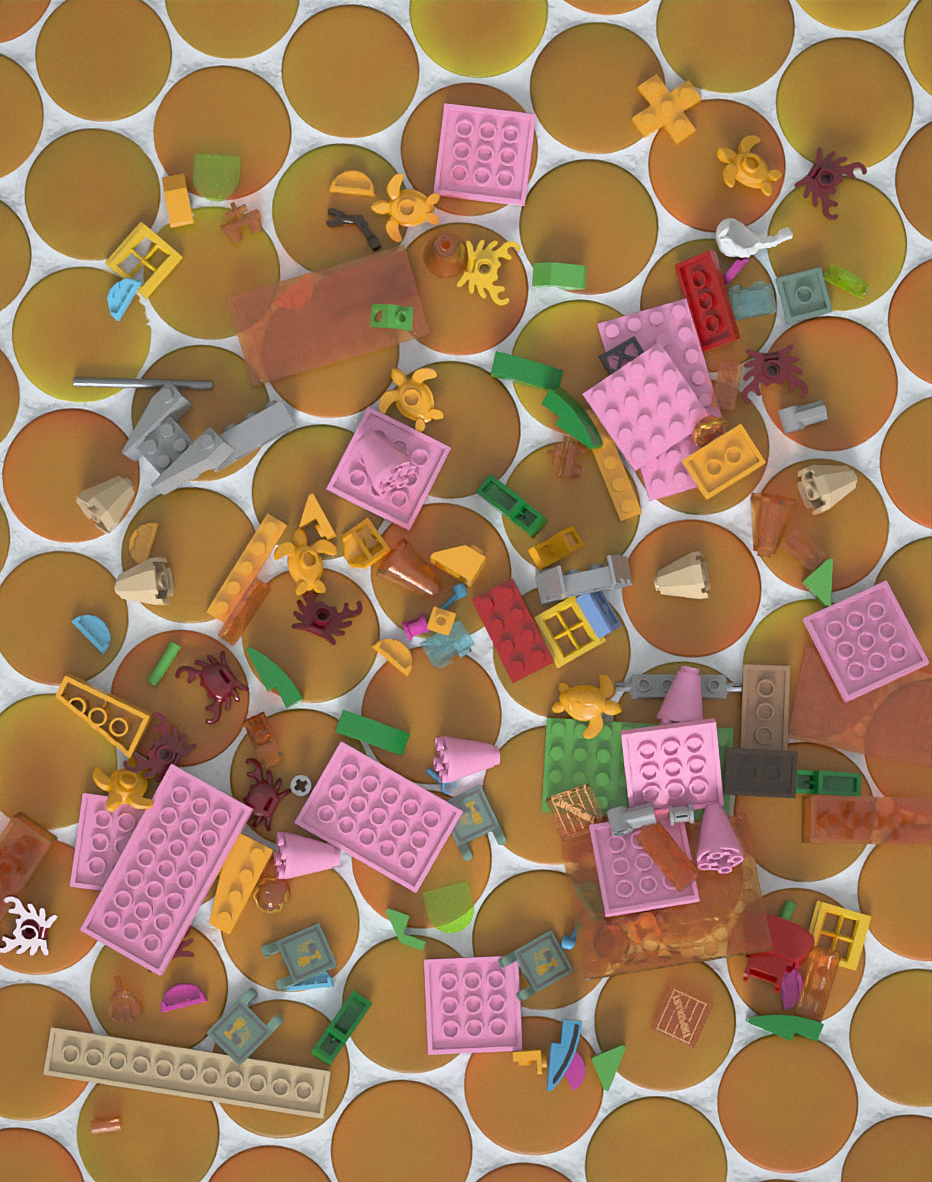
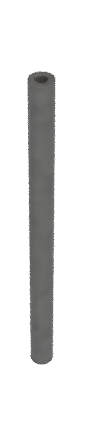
M74 377L73 386L161 389L169 381L178 389L213 390V381Z

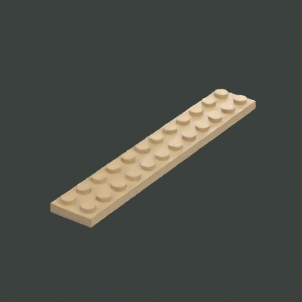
M51 1027L43 1075L323 1119L331 1071L247 1058L239 1066L227 1054Z

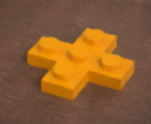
M657 74L638 86L637 89L649 107L632 117V121L644 139L663 126L676 145L695 133L696 129L684 112L700 102L702 98L689 80L669 92Z

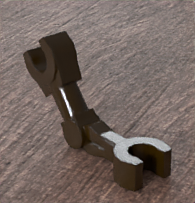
M335 208L328 209V215L336 216V220L326 221L328 227L336 228L344 226V224L358 226V229L364 234L374 252L382 248L380 241L371 232L362 215H345V212Z

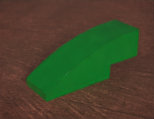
M498 351L495 353L491 370V377L549 391L550 388L560 387L563 370Z
M561 387L550 388L542 405L559 416L555 425L590 449L602 448L603 441L583 407Z
M491 474L475 491L532 539L536 537L548 522L544 515L526 503L523 498Z
M251 647L246 649L266 690L270 692L277 688L286 708L304 700L294 683L273 661Z
M346 710L342 711L335 731L336 733L403 756L410 736L407 732Z
M797 770L796 794L861 797L862 774Z
M353 990L310 1053L330 1066L373 1003Z
M761 1014L750 1016L746 1019V1022L792 1041L794 1034L798 1033L817 1042L824 1026L823 1023L790 1014Z

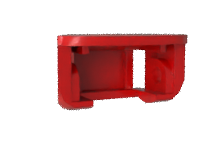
M766 913L746 914L742 920V951L746 952L748 962L743 974V982L747 983L749 976H753L775 984L774 993L779 994L785 974H791L793 969L798 970L811 955L815 945L814 937L808 930L789 920Z

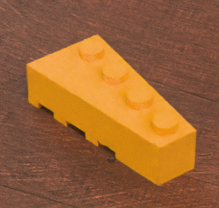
M72 674L65 675L55 696L89 723L93 729L106 737L110 743L124 752L128 758H132L135 755L152 719L151 712Z
M240 833L222 866L209 920L210 925L229 935L232 934L275 851L274 849Z

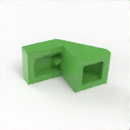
M555 262L534 263L532 286L536 288L558 287L564 290L585 289L587 266Z
M387 908L386 914L400 943L423 951L426 943L425 940L404 934L410 915Z

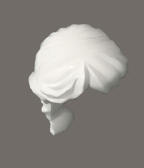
M733 218L722 220L716 230L718 248L727 257L749 258L750 255H754L759 249L776 247L781 242L793 238V233L789 227L780 229L775 236H765L751 232L743 223Z

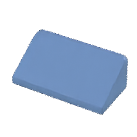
M602 591L583 594L576 598V602L598 638H602L622 626Z

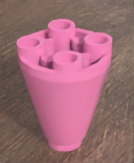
M371 429L361 432L356 438L357 446L377 493L382 496L394 487L399 489L405 486L409 481L407 477L416 468L411 459Z
M681 666L657 714L656 719L660 720L659 725L703 720L700 669Z
M449 736L435 737L437 757H434L433 764L435 771H439L441 783H448L467 777L500 763L498 746Z
M709 805L704 809L696 854L697 865L700 870H718L719 873L725 874L731 872L732 867L744 860L743 849L721 805Z
M289 832L277 833V846H279V849L274 852L273 859L274 865L277 866V879H289L332 869L333 866L339 865V848Z

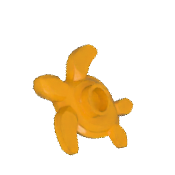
M751 135L743 138L738 145V154L730 148H718V158L728 163L723 169V177L729 187L734 186L736 179L748 187L761 188L766 196L772 194V180H778L782 173L779 170L769 171L761 157L750 153L751 148L759 144V137Z
M402 173L395 174L387 184L386 190L390 197L389 201L378 200L371 205V209L374 212L389 214L390 217L386 221L385 230L388 236L395 242L402 241L398 229L399 225L414 227L426 220L432 225L439 224L437 215L433 214L435 210L433 204L439 201L440 195L432 193L426 197L421 192L413 189L400 191V185L404 179Z
M393 368L391 378L398 388L397 390H388L383 393L379 401L380 412L386 413L390 405L396 402V406L401 414L416 421L415 428L422 433L426 427L425 422H430L432 418L437 420L444 417L441 410L434 408L433 394L429 387L423 383L424 380L437 377V372L431 368H419L413 373L411 379H407L406 374L402 370Z
M297 528L292 535L294 544L290 542L280 544L274 551V559L279 560L284 556H288V569L297 583L295 591L298 596L304 594L306 590L312 589L317 593H325L326 587L319 581L323 572V561L319 553L334 556L337 554V549L331 542L324 539L317 540L308 546L305 532L301 528Z
M603 674L599 676L600 689L591 685H578L570 688L566 683H559L560 701L556 702L552 707L554 713H561L565 710L571 717L577 720H590L589 726L583 732V737L586 739H591L601 732L603 728L602 712L608 715H616L622 711L621 706L617 702L606 701L612 695L613 684L609 677Z
M134 756L128 758L130 767H134L137 764ZM95 768L92 775L97 786L109 792L110 796L106 800L105 809L109 812H114L121 804H129L137 809L152 808L154 801L142 796L147 790V779L155 777L156 774L145 778L143 774L149 772L151 768L136 773L121 768L116 770L109 778L100 768Z

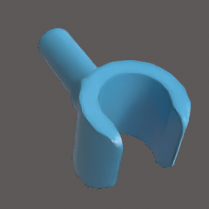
M463 583L452 588L455 595L440 606V609L446 610L452 603L467 595V589Z
M429 768L426 773L441 785V790L445 794L450 795L444 789L447 783H441L439 775ZM452 781V782H448V783H451V784L456 788V785H455V783H454L453 781Z
M578 920L571 937L563 936L561 948L571 950L574 947L578 933L584 923L583 920Z

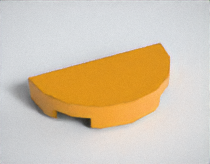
M356 170L344 171L332 181L329 192L375 197L374 185L363 172Z
M147 523L133 532L129 541V550L137 564L149 559L159 523Z
M384 639L372 646L373 649L408 677L412 669L413 659L410 650L404 643L397 639Z

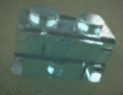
M758 281L752 283V287L743 289L742 285L729 288L727 293L736 321L776 313L777 307L771 283L766 284L765 281Z
M461 620L453 623L448 636L436 633L420 643L433 668L439 667L440 670L452 663L451 658L456 655L462 658L472 652L471 647L474 645Z

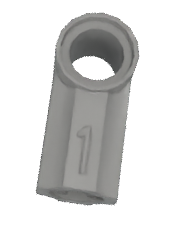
M822 400L778 411L785 434L804 429V426L828 419L826 407Z
M652 802L631 808L625 806L615 807L607 811L613 836H623L631 833L633 829L657 823Z

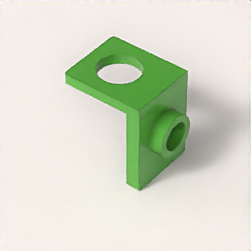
M372 304L370 327L411 331L414 308L391 304ZM379 310L382 311V319L380 322H378L376 318L377 312Z

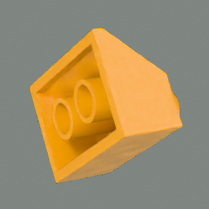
M463 545L434 552L430 559L431 564L471 587L485 565L486 557L483 556L484 551L475 545H471V547Z

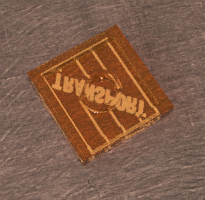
M590 783L546 798V804L562 841L590 832L589 825L606 822Z
M669 985L651 1025V1029L694 1048L713 1005Z

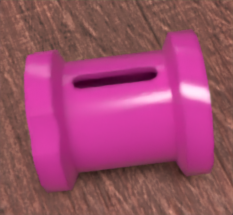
M423 613L418 618L408 622H401L409 641L412 640V637L424 632L430 633V630L427 629L428 624Z

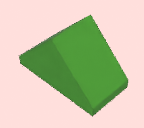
M827 559L802 582L823 607L831 606L833 559Z
M622 1044L590 1057L602 1087L606 1091L610 1089L626 1046Z

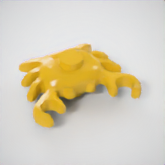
M481 240L474 252L471 242L466 241L468 261L465 273L457 283V286L461 287L469 280L470 294L474 293V286L476 285L482 299L486 298L483 290L485 288L495 304L500 306L508 304V298L504 300L498 298V293L504 292L505 288L503 286H494L492 283L498 280L497 271L501 266L498 258L503 257L511 260L512 257L508 254L507 250L510 247H514L517 251H520L521 247L515 241H508L499 249L492 251L498 244L497 241H493L486 249L482 250L485 242Z

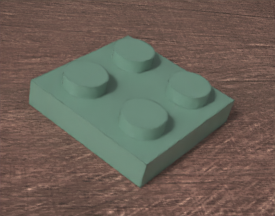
M821 267L775 279L787 324L833 312Z

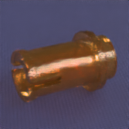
M95 1117V1120H91L92 1134L100 1136V1133L121 1131L120 1117L103 1119Z

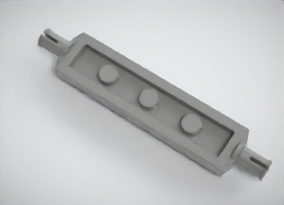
M632 674L629 682H615V692H629L631 699H665L676 674ZM700 675L702 700H725L728 692H742V683H728L725 675Z

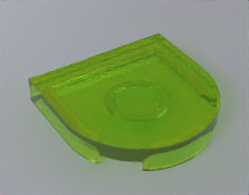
M195 154L193 182L197 192L206 200L212 202L225 201L232 196L238 189L240 182L241 156Z
M829 265L823 275L824 279L860 299L865 297L870 288L869 284L859 276L835 265Z
M467 881L422 893L428 918L431 924L439 931L457 933L465 929L471 922L474 906Z

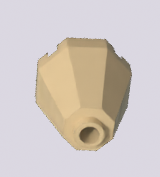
M811 465L798 471V477L802 476V481L798 482L797 488L804 506L807 509L811 507L814 509L811 512L813 515L830 509L856 488L857 475L848 466Z
M117 476L82 491L77 496L76 502L89 520L92 518L96 521L94 525L109 535L116 528L135 494L133 490L135 486L127 477L123 479Z
M703 552L689 553L657 571V577H654L656 591L660 590L662 595L694 599L711 598V593L706 592V590L711 589L706 561L701 562L700 560L701 557H704Z
M149 558L118 575L117 581L114 583L116 594L121 599L153 605L171 604L172 600L168 598L174 595V583L171 568H165L164 563H168L166 558Z

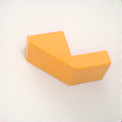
M185 173L162 177L171 228L194 223Z
M571 526L532 547L528 552L538 569L542 570L584 546V543L574 526Z

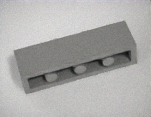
M273 400L264 406L265 410L258 414L254 411L244 417L245 421L238 425L232 423L223 429L224 433L220 435L230 444L234 451L218 467L214 468L215 473L296 428L282 400L279 402Z

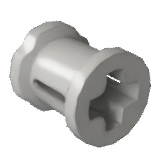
M298 775L292 779L290 787L295 795L306 796L311 792L312 782L308 777ZM298 780L302 782L307 781L308 784L305 786V792L296 790L295 787L298 786Z
M692 802L684 806L673 807L668 805L670 826L682 822L694 823Z

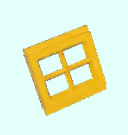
M140 222L108 258L105 264L123 280L135 279L133 276L143 264L149 267L153 273L143 285L141 284L137 291L144 298L148 299L183 257L150 228ZM146 236L155 245L143 257L135 248ZM159 247L168 256L156 268L147 260ZM132 253L140 262L128 273L120 265Z
M580 595L569 597L534 617L557 669L606 641L604 636L602 638L597 637L576 602V598ZM572 606L580 621L568 627L560 612ZM557 615L565 630L553 636L545 621ZM583 625L591 640L579 646L571 631ZM568 634L576 649L564 655L556 640Z
M816 901L808 930L814 937L815 945L809 957L856 971L871 916ZM827 912L839 915L835 933L823 929ZM844 917L856 920L852 938L839 934ZM821 934L833 937L829 954L816 951ZM838 939L850 942L846 959L833 956Z

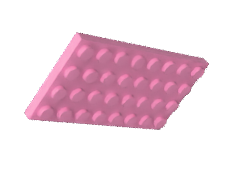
M687 299L597 324L605 353L635 336L644 352L660 342L712 418L711 420H715L719 416L722 417ZM633 343L626 346L624 354L637 357L638 351ZM611 355L607 357L610 368L616 370L619 357ZM623 358L620 368L632 360ZM724 423L721 426L717 424L714 433L711 430L704 433L705 427H703L699 436L696 434V442L693 440L692 434L694 432H692L640 468L649 501L698 488L681 461L725 434Z
M174 764L170 765L152 798L154 801L153 807L146 809L80 929L82 932L159 976L164 974L253 811V808Z

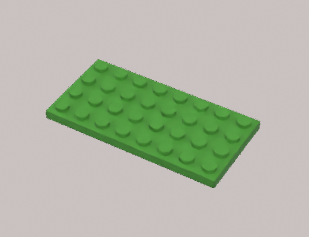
M547 718L542 812H557L556 805L560 813H567V811L568 813H573L569 811L571 804L580 808L582 813L586 811L587 813L595 814V809L597 815H607V811L615 807L625 806L629 808L621 730L659 726V724L603 721L601 732L591 739H586L583 737V732L589 726L590 720ZM716 727L724 806L722 807L729 818L730 795H724L726 748H733L734 728ZM559 798H560V802H559L560 805H561L562 800L568 802V804L570 803V806H569L568 809H566V803H565V807H561V806H559V805L556 804V803L558 802V799H559ZM705 808L693 810L694 820L702 821Z

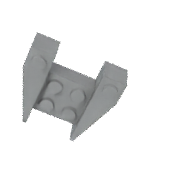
M169 381L152 397L122 450V453L134 462L142 455L160 474L151 486L163 495L179 488L178 485L189 479H196L202 472L218 467L234 451L230 444L211 427L196 441L178 423V420L193 404L180 389Z
M621 554L608 555L603 564L591 565L588 571L580 572L579 568L565 571L566 573L563 576L560 565L539 571L540 574L535 577L541 605L562 601L568 597L607 589L610 591L633 585L628 558L621 556Z

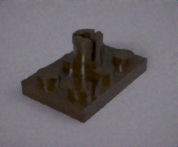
M727 747L724 795L795 799L798 751Z

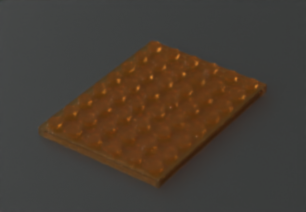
M746 814L728 816L743 849L744 860L732 867L731 872L725 874L719 873L718 870L698 869L696 854L702 821H696L692 824L685 823L699 902L609 917L605 916L591 839L561 843L584 981L772 950Z

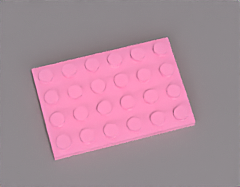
M341 741L294 823L417 893L463 811Z

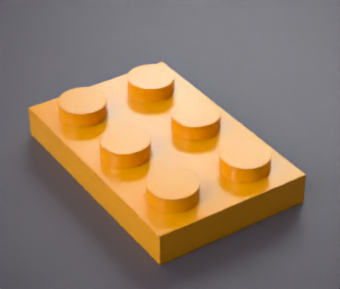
M739 424L681 461L705 500L710 499L766 463L742 424Z

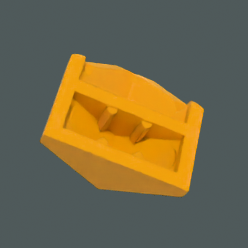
M368 517L342 535L344 558L352 568L366 569L391 551Z

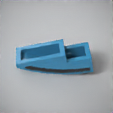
M562 1018L560 1042L550 1041L547 1091H552L570 1066L580 1039L581 1020Z

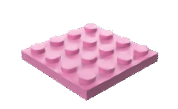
M445 103L433 193H438L443 197L525 206L536 114Z
M660 342L582 394L634 472L694 432V429L699 428V424L707 423L712 419Z
M368 407L326 489L410 531L451 451V447ZM367 429L378 433L410 458L416 466L415 470L407 477L409 481L405 486L399 489L394 487L382 496L374 489L357 446V436Z
M887 580L803 619L845 703L929 664V660Z
M715 718L621 730L629 808L652 802L654 813L658 815L668 813V805L673 807L684 806L689 802H692L693 810L703 809L709 805L724 806Z
M83 793L70 887L102 891L146 809H137L129 804H121L114 812H109L105 809V803L109 796Z
M669 814L655 815L656 824L633 829L631 833L623 836H613L609 822L589 825L606 917L699 902L684 822L675 823L674 826H670Z
M503 956L424 959L428 1055L522 1051L520 1001L516 996V993L520 991L519 965L517 961L501 968L498 959Z

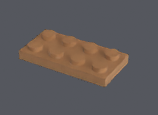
M743 664L740 748L788 750L790 666Z

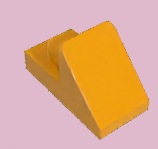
M312 493L308 496L299 527L302 529L317 521L318 524L314 526L320 537L326 536L327 540L336 537Z

